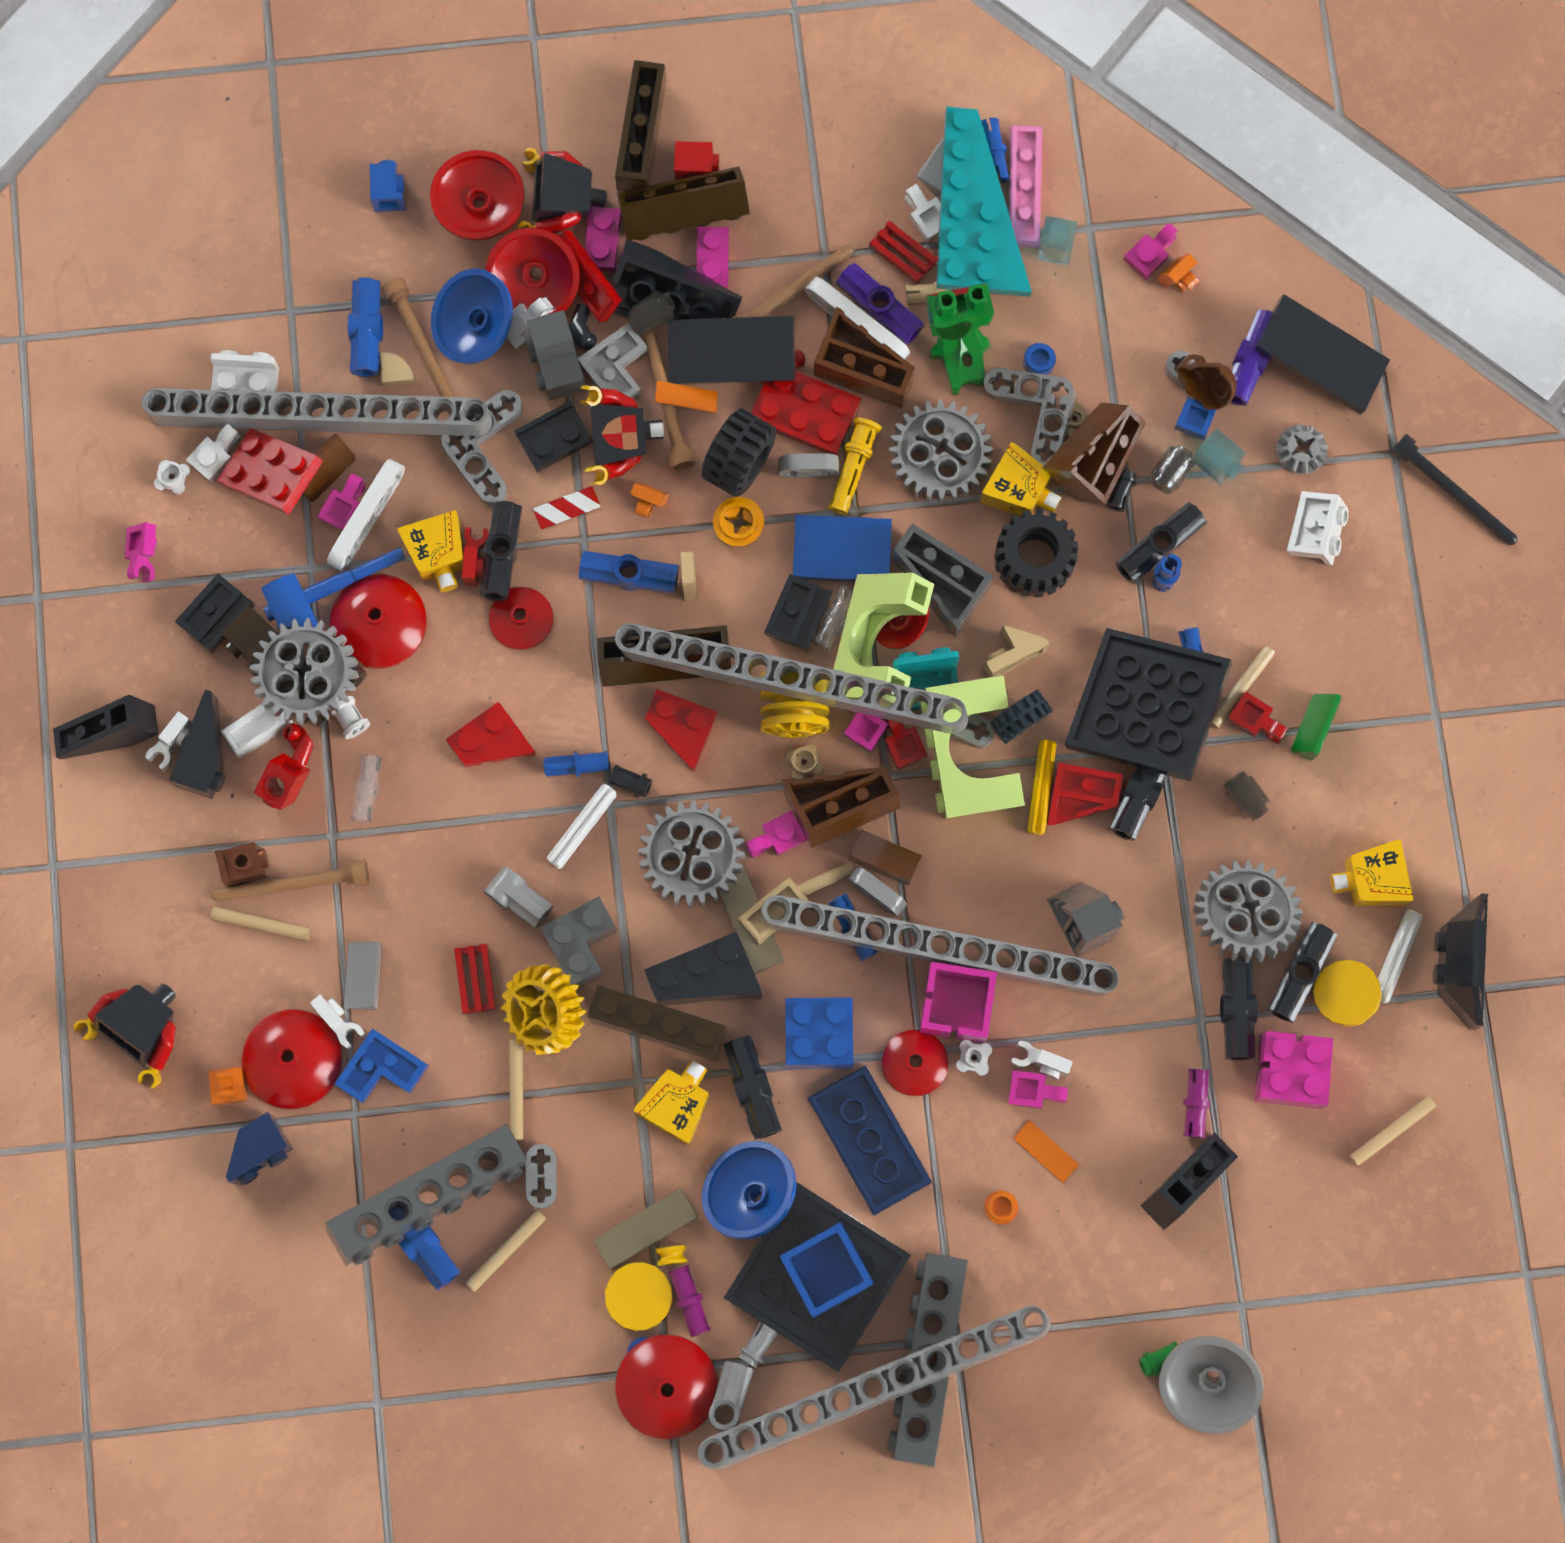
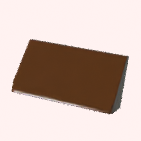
M336 433L314 453L323 463L303 492V495L311 502L316 501L356 459L353 452Z
M861 829L848 860L909 886L922 855Z

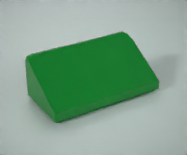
M1315 694L1312 696L1291 747L1293 754L1310 761L1319 755L1341 702V695Z

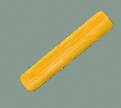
M1047 739L1040 740L1038 745L1027 832L1032 835H1043L1046 830L1057 746L1055 741Z

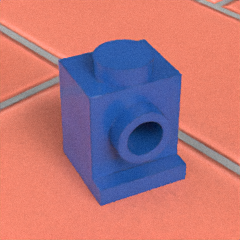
M383 160L378 164H370V200L374 212L406 211V204L402 194L405 193L404 175L398 174L397 163L392 160Z

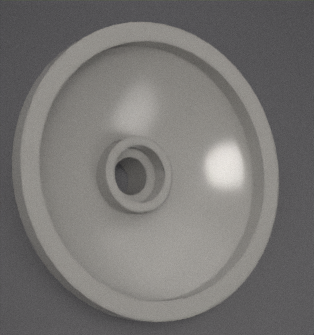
M1200 1336L1180 1343L1167 1355L1160 1372L1159 1388L1165 1406L1178 1421L1191 1429L1216 1434L1236 1430L1252 1419L1262 1401L1263 1378L1258 1364L1243 1347L1225 1338ZM1215 1371L1219 1376L1211 1377L1208 1375V1372Z

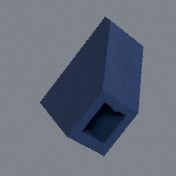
M267 1112L238 1130L226 1174L229 1183L234 1185L240 1183L241 1186H244L259 1177L257 1171L269 1165L270 1168H273L288 1159L286 1153L293 1150L272 1114Z

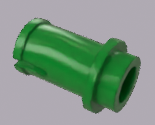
M1176 1341L1150 1354L1144 1352L1143 1357L1138 1359L1141 1370L1147 1378L1159 1376L1158 1373L1161 1372L1167 1355L1178 1345Z

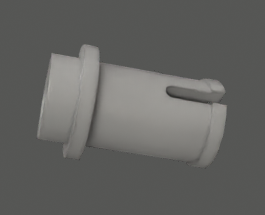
M759 1322L745 1348L741 1347L739 1349L741 1354L738 1358L756 1369L758 1364L762 1365L764 1363L761 1359L778 1333Z

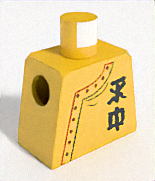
M1011 442L985 486L980 502L1022 517L1023 511L1030 510L1032 515L1036 506L1054 513L1062 496L1047 489L1051 476L1042 468L1044 465L1018 445Z
M453 510L397 528L401 540L422 580L428 581L435 578L440 592L456 589L458 584L454 572L462 570L464 557L462 529L457 511Z
M1401 839L1349 856L1345 860L1346 872L1330 875L1333 893L1351 891L1354 906L1403 907L1414 900Z
M690 1060L681 1076L668 1069L633 1110L634 1114L690 1146L709 1098V1093L698 1087L707 1069Z

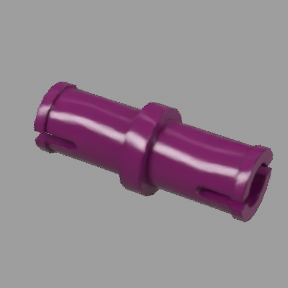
M1188 1069L1187 1099H1183V1106H1186L1185 1132L1183 1136L1205 1138L1206 1108H1210V1101L1207 1100L1210 1070Z
M686 1265L668 1273L679 1300L676 1302L678 1309H682L690 1332L689 1335L693 1337L711 1330L708 1325L700 1302L703 1300L702 1294L697 1293L690 1267Z

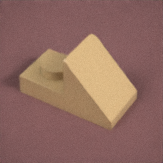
M1003 625L1000 633L1009 651L1002 648L989 655V661L986 662L984 671L988 678L1001 676L1046 653L1050 643L1047 638Z

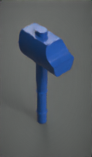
M401 547L305 589H302L295 573L282 576L261 587L268 603L267 606L263 607L269 622L276 620L279 629L281 623L288 630L292 629L293 619H296L299 626L303 627L306 618L311 620L315 628L318 622L310 607L311 603L340 591L352 583L358 582V580L384 568H390L391 565L406 559Z

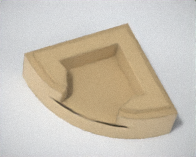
M380 352L383 386L415 384L411 368L405 360L393 353Z

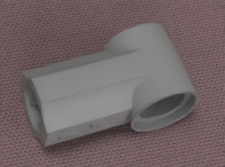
M504 865L486 887L484 893L504 909L509 908L536 929L548 917L553 906L538 893L530 889L526 885V881Z
M725 1361L714 1401L709 1410L710 1422L718 1431L723 1432L738 1426L754 1369ZM723 1406L732 1408L735 1413L733 1421L727 1425H721L715 1420L716 1411Z

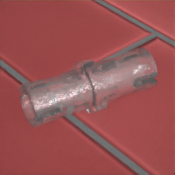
M840 586L830 610L825 611L823 615L825 620L812 642L820 649L823 645L824 651L831 652L841 628H844L853 593V589H850L849 592L847 591V586Z
M363 754L361 756L358 781L354 783L353 787L355 799L350 817L353 821L371 823L375 795H379L380 789L377 784L382 758L370 754Z

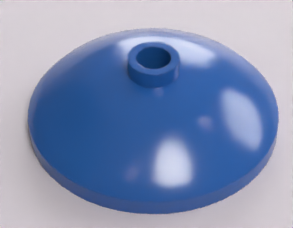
M468 269L457 273L443 285L434 301L431 313L432 336L442 354L458 363L475 364L488 359L502 346L509 333L513 317L512 299L505 283L489 271Z
M749 1141L730 1148L714 1162L703 1184L702 1206L707 1220L721 1234L737 1240L754 1239L770 1232L785 1218L794 1201L796 1193L794 1167L790 1159L779 1148L767 1142ZM762 1194L761 1198L756 1202V1198Z

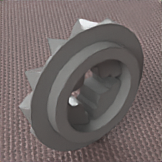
M1299 423L1296 426L1286 428L1277 441V457L1280 463L1293 473H1312L1319 469L1327 458L1328 445L1325 442L1323 433L1315 430L1313 425L1304 426ZM1298 441L1301 444L1311 442L1307 450L1309 455H1306L1304 452L1292 455L1298 446Z

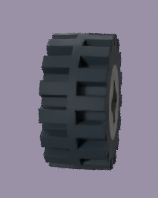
M1037 689L999 714L990 723L1006 744L1040 722L1053 710Z

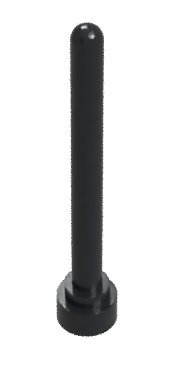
M1406 433L1390 451V454L1399 461L1401 459L1405 462L1409 460L1506 544L1514 545L1517 542L1515 533L1417 451L1419 447L1415 445L1416 441Z

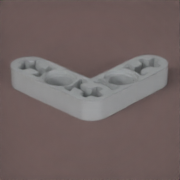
M1005 368L990 370L984 378V387L992 398L1041 407L1031 456L1042 465H1045L1051 457H1048L1047 461L1044 462L1039 455L1040 452H1046L1048 445L1046 439H1042V437L1051 439L1050 450L1053 454L1057 452L1067 439L1076 399V392L1072 383L1068 379L1057 376ZM999 377H1002L1006 384L1014 385L1015 393L1012 394L1013 390L1009 386H1000L999 391H996L992 383L998 382ZM1028 381H1034L1038 384V390L1032 396H1024L1021 393L1022 386ZM1061 387H1064L1068 395L1061 397L1059 404L1062 409H1065L1064 412L1056 408L1057 398L1053 394L1054 391L1058 392ZM1052 416L1062 419L1061 428L1055 432L1047 431L1045 428L1046 421Z
M503 390L485 402L493 421L488 433L482 436H455L456 439L462 438L461 443L466 451L463 456H461L460 451L455 445L450 446V438L453 435L441 436V445L446 455L481 502L489 507H494V502L506 501L507 488L503 479L478 446L521 416L523 411L521 399L516 392L511 390ZM505 400L508 403L514 402V410L511 412L507 409L502 410V402ZM492 408L495 414L498 413L500 421L496 422L493 413L490 411ZM474 413L469 418V421L474 422L477 418L483 417V413ZM472 459L480 460L483 463L482 470L477 474L468 473L465 470L468 461ZM486 477L493 488L499 486L497 489L499 495L497 497H493L491 494L485 496L488 492L482 480Z

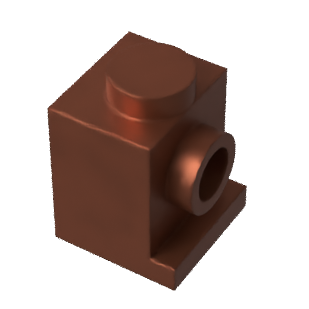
M255 842L215 851L222 883L227 887L267 878L264 869L269 867L267 853L264 848L259 849ZM247 857V864L243 867H238L237 860Z

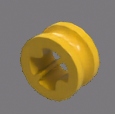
M686 1245L657 1248L656 1253L661 1257L657 1262L658 1266L688 1263L687 1258L683 1256Z

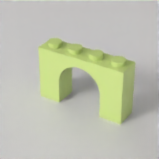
M914 573L857 574L834 670L909 687L910 676L890 666H873L872 648L879 631L891 619L902 615H927L934 584ZM853 687L847 692L846 697L851 700L859 699L864 690L860 687ZM891 694L883 695L879 700V705L890 707L895 703L896 697Z
M1004 675L924 689L925 691L960 699L966 707L968 716L1002 711L1009 708ZM919 702L921 714H924L929 705L925 702ZM950 709L944 714L943 719L947 722H955L960 718L961 712L956 709ZM927 728L924 729L927 748L933 747L935 759L934 761H929L931 777L933 781L938 780L940 793L935 794L936 808L938 813L943 812L944 819L1025 806L1020 773L984 779L970 777L956 767L950 756L949 739L951 734Z

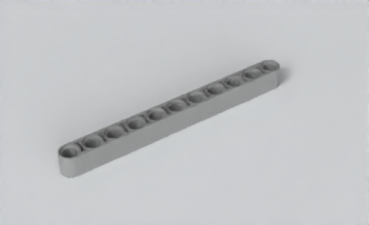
M155 388L147 391L142 399L144 411L153 423L162 427L224 428L229 424L233 429L252 428L258 430L482 436L489 432L493 424L491 414L485 402L478 398ZM166 403L163 410L154 412L157 405ZM198 404L193 412L185 413L188 406ZM229 405L226 412L217 414V410L221 406ZM261 406L256 414H248L252 407ZM293 407L289 414L285 416L279 415L282 409ZM324 408L321 415L311 416L315 409ZM348 409H356L353 416L348 418L342 417ZM388 410L383 418H374L378 411ZM419 411V415L411 420L405 419L409 412ZM451 412V416L443 421L437 420L441 413ZM474 413H483V417L475 422L469 421V418Z
M633 623L622 625L615 634L616 645L622 654L630 660L948 734L960 733L968 724L966 707L960 699ZM629 637H640V641L635 647H625V642ZM663 643L671 644V649L667 654H656L659 645ZM692 651H703V656L698 662L692 663L688 661V656ZM731 657L735 659V663L730 669L722 670L719 668V664L724 658ZM757 665L767 666L766 673L761 677L751 676L752 669ZM796 672L799 674V678L794 684L786 685L783 683V678L787 673ZM823 679L831 681V686L827 691L818 692L814 690L818 681ZM853 687H860L864 690L862 696L856 700L847 698V692ZM883 695H894L896 697L895 703L890 707L880 706L879 700ZM917 702H925L929 705L927 711L921 715L912 713V706ZM950 709H956L961 712L960 718L955 722H947L943 719L944 714Z
M774 895L769 897L760 910L762 922L771 929L930 962L997 972V976L1088 995L1103 996L1113 991L1119 982L1117 970L1107 963L786 896ZM772 904L780 905L785 911L784 918L781 920L771 919L767 913L768 906ZM804 911L813 912L817 917L816 926H804L801 923L800 914ZM836 918L846 919L850 925L849 932L846 934L837 933L833 928V920ZM875 924L881 928V940L873 941L867 937V925ZM908 931L914 936L915 943L913 947L906 948L899 943L898 935L900 932ZM933 938H941L946 942L947 951L945 954H937L932 950L931 941ZM965 945H974L978 948L979 958L977 961H970L965 957ZM999 951L1007 952L1011 956L1012 963L1009 968H1003L997 963L996 955ZM1031 958H1037L1043 962L1044 971L1041 975H1036L1030 970L1029 961ZM1063 965H1070L1075 969L1076 978L1073 982L1063 978L1061 974ZM1097 971L1107 975L1108 986L1106 988H1100L1095 984L1094 975Z
M1027 1306L711 1436L700 1444L698 1449L699 1460L705 1467L711 1469H724L1041 1339L1050 1330V1317L1047 1312L1037 1306ZM1032 1313H1039L1043 1319L1042 1327L1037 1332H1029L1025 1326L1027 1316ZM1000 1326L1008 1327L1011 1333L1010 1340L1005 1345H997L993 1338L994 1331ZM974 1339L978 1343V1353L973 1358L967 1359L962 1354V1345L965 1341ZM942 1352L946 1357V1366L943 1370L935 1372L930 1367V1358L933 1354ZM910 1365L914 1370V1379L911 1383L903 1385L898 1378L899 1370L903 1366ZM877 1378L881 1381L883 1389L878 1397L871 1398L867 1393V1384L870 1380ZM845 1391L849 1394L851 1402L846 1410L840 1411L835 1405V1398L840 1392ZM813 1404L817 1407L819 1416L816 1422L808 1424L803 1414L805 1408ZM782 1417L787 1423V1431L783 1436L777 1437L772 1431V1424L777 1418ZM750 1430L755 1435V1444L751 1449L746 1450L741 1445V1436L744 1432ZM716 1443L720 1444L724 1451L723 1458L718 1463H714L709 1455L711 1447Z

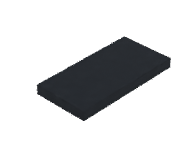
M1285 294L1279 298L1254 347V350L1358 414L1365 412L1390 361L1389 358Z
M768 316L668 320L669 383L683 385L796 381L795 317Z

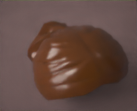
M1196 354L1188 355L1178 365L1177 376L1180 383L1184 385L1185 392L1200 402L1205 410H1219L1226 407L1233 399L1237 382L1234 373L1227 366L1218 362L1206 363L1203 356Z

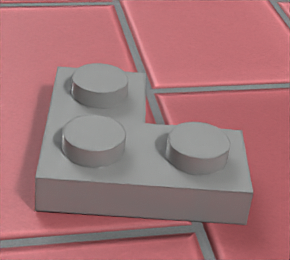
M627 323L580 356L578 362L596 387L617 389L634 399L641 394V389L625 370V367L646 353L648 349L631 325Z

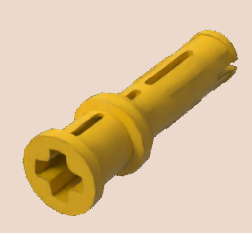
M857 417L854 419L853 425L855 429L851 441L845 445L847 456L833 498L828 507L830 511L839 515H848L865 461L872 458L873 451L871 448L875 436L882 429L878 423L866 418Z

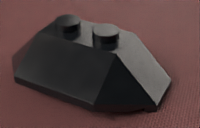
M1484 893L1473 899L1440 928V932H1436L1434 938V950L1439 952L1438 964H1435L1433 968V984H1437V994L1466 1027L1471 1030L1482 1027L1484 1020L1488 894Z

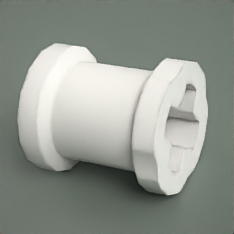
M348 696L349 703L341 700L337 703L341 712L338 713L330 708L329 713L331 717L337 718L344 729V737L351 739L364 732L370 726V722L367 718L363 719L354 705V697Z

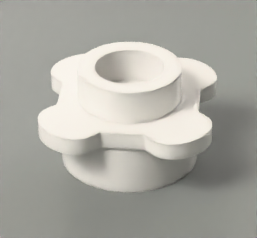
M163 460L159 463L154 485L158 490L168 489L173 490L175 494H181L185 491L184 482L186 476L190 474V469L184 463L179 465L173 461ZM170 475H175L174 479H169Z
M963 1040L959 1045L961 1056L956 1063L957 1069L960 1072H976L980 1076L987 1074L989 1071V1066L987 1065L988 1056L992 1053L991 1046L988 1043L979 1045L972 1043L970 1040ZM973 1054L977 1056V1060L975 1061L971 1059V1056Z

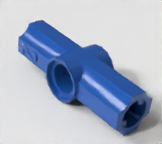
M372 278L353 280L352 313L348 315V337L351 342L350 372L352 375L360 377L379 375V343L383 341V317L380 313L381 283L379 280Z
M583 551L579 566V580L617 585L627 591L643 589L675 594L677 588L679 565L642 560L632 554L616 556ZM626 567H633L637 570V574L631 578H625L620 573Z
M394 1208L389 1212V1216L394 1220H402L408 1215L402 1208ZM430 1226L418 1232L412 1229L403 1234L404 1238L398 1243L413 1263L418 1264L423 1274L436 1290H440L448 1285L461 1273L440 1245L439 1237Z

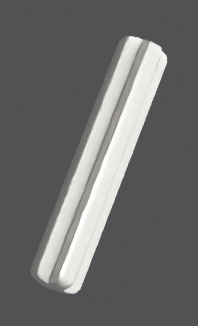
M606 784L600 786L548 854L547 860L550 864L558 869L564 866L616 798L617 794L613 788Z
M1408 909L1404 913L1378 977L1382 992L1381 1003L1390 1001L1422 922L1423 915L1414 910Z

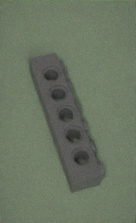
M505 1124L327 1221L326 1233L345 1266L352 1262L355 1265H359L373 1256L372 1251L383 1245L385 1248L396 1245L404 1238L403 1234L412 1229L418 1232L427 1228L434 1222L433 1218L445 1212L446 1215H450L464 1205L463 1201L472 1196H475L476 1199L485 1196L493 1190L492 1185L504 1179L505 1182H510L523 1173L522 1169L525 1168L526 1157ZM484 1159H490L496 1163L497 1167L494 1170L485 1171L479 1166V1162ZM460 1175L467 1180V1184L462 1187H454L450 1184L449 1179L452 1176ZM430 1191L438 1199L433 1203L426 1204L419 1199V1196L423 1192ZM394 1208H402L408 1215L402 1220H394L389 1216V1212ZM365 1224H371L377 1229V1232L371 1237H365L358 1230Z
M931 1253L926 1254L925 1260H918L915 1280H921L919 1294L913 1293L910 1314L916 1315L914 1328H907L904 1348L910 1349V1354L956 1336L968 1260ZM941 1281L946 1285L947 1295L943 1300H934L929 1295L928 1288L931 1282ZM927 1315L939 1317L942 1323L939 1333L931 1335L924 1330L923 1320ZM942 1352L935 1353L936 1363L932 1367V1370L935 1372L943 1370L946 1366V1357ZM910 1365L903 1366L900 1369L899 1381L905 1383V1385L911 1383L914 1379V1370ZM949 1376L927 1385L930 1388L931 1396L925 1403H917L912 1397V1392L903 1395V1397L896 1398L893 1417L899 1418L897 1431H890L887 1451L893 1452V1460L935 1467ZM914 1417L920 1418L925 1424V1432L919 1438L910 1437L906 1431L907 1422Z

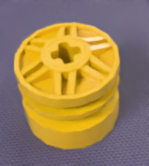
M796 672L787 673L783 678V683L786 685L794 684L798 680L799 674ZM828 680L818 681L814 690L818 692L827 691ZM760 690V698L771 702V704L765 705L760 709V715L765 718L760 722V731L762 733L784 738H803L820 735L829 730V720L825 718L829 714V708L826 705Z

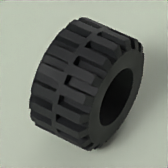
M743 408L738 409L724 422L710 445L702 465L701 477L732 496L739 497L752 485L763 468L775 442L776 427Z
M1037 509L1034 515H1031L1030 510L1023 511L1022 517L1019 518L1017 514L1012 517L1010 524L1006 523L999 535L994 555L996 571L1001 572L1000 579L1004 584L1006 582L1010 583V590L1016 592L1017 589L1022 590V596L1028 597L1030 592L1035 593V598L1042 597L1044 592L1051 595L1056 592L1057 587L1062 588L1066 584L1067 579L1070 578L1078 556L1076 554L1078 541H1074L1075 533L1073 529L1067 530L1068 522L1064 519L1060 522L1057 521V514L1053 512L1046 516L1043 515L1044 510ZM1039 540L1046 543L1052 549L1055 559L1045 567H1032L1021 560L1017 548L1026 541Z

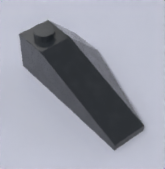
M627 238L610 284L622 299L613 313L635 320H642L643 317L661 318V321L664 322L672 319L733 318L742 301V296L656 249Z

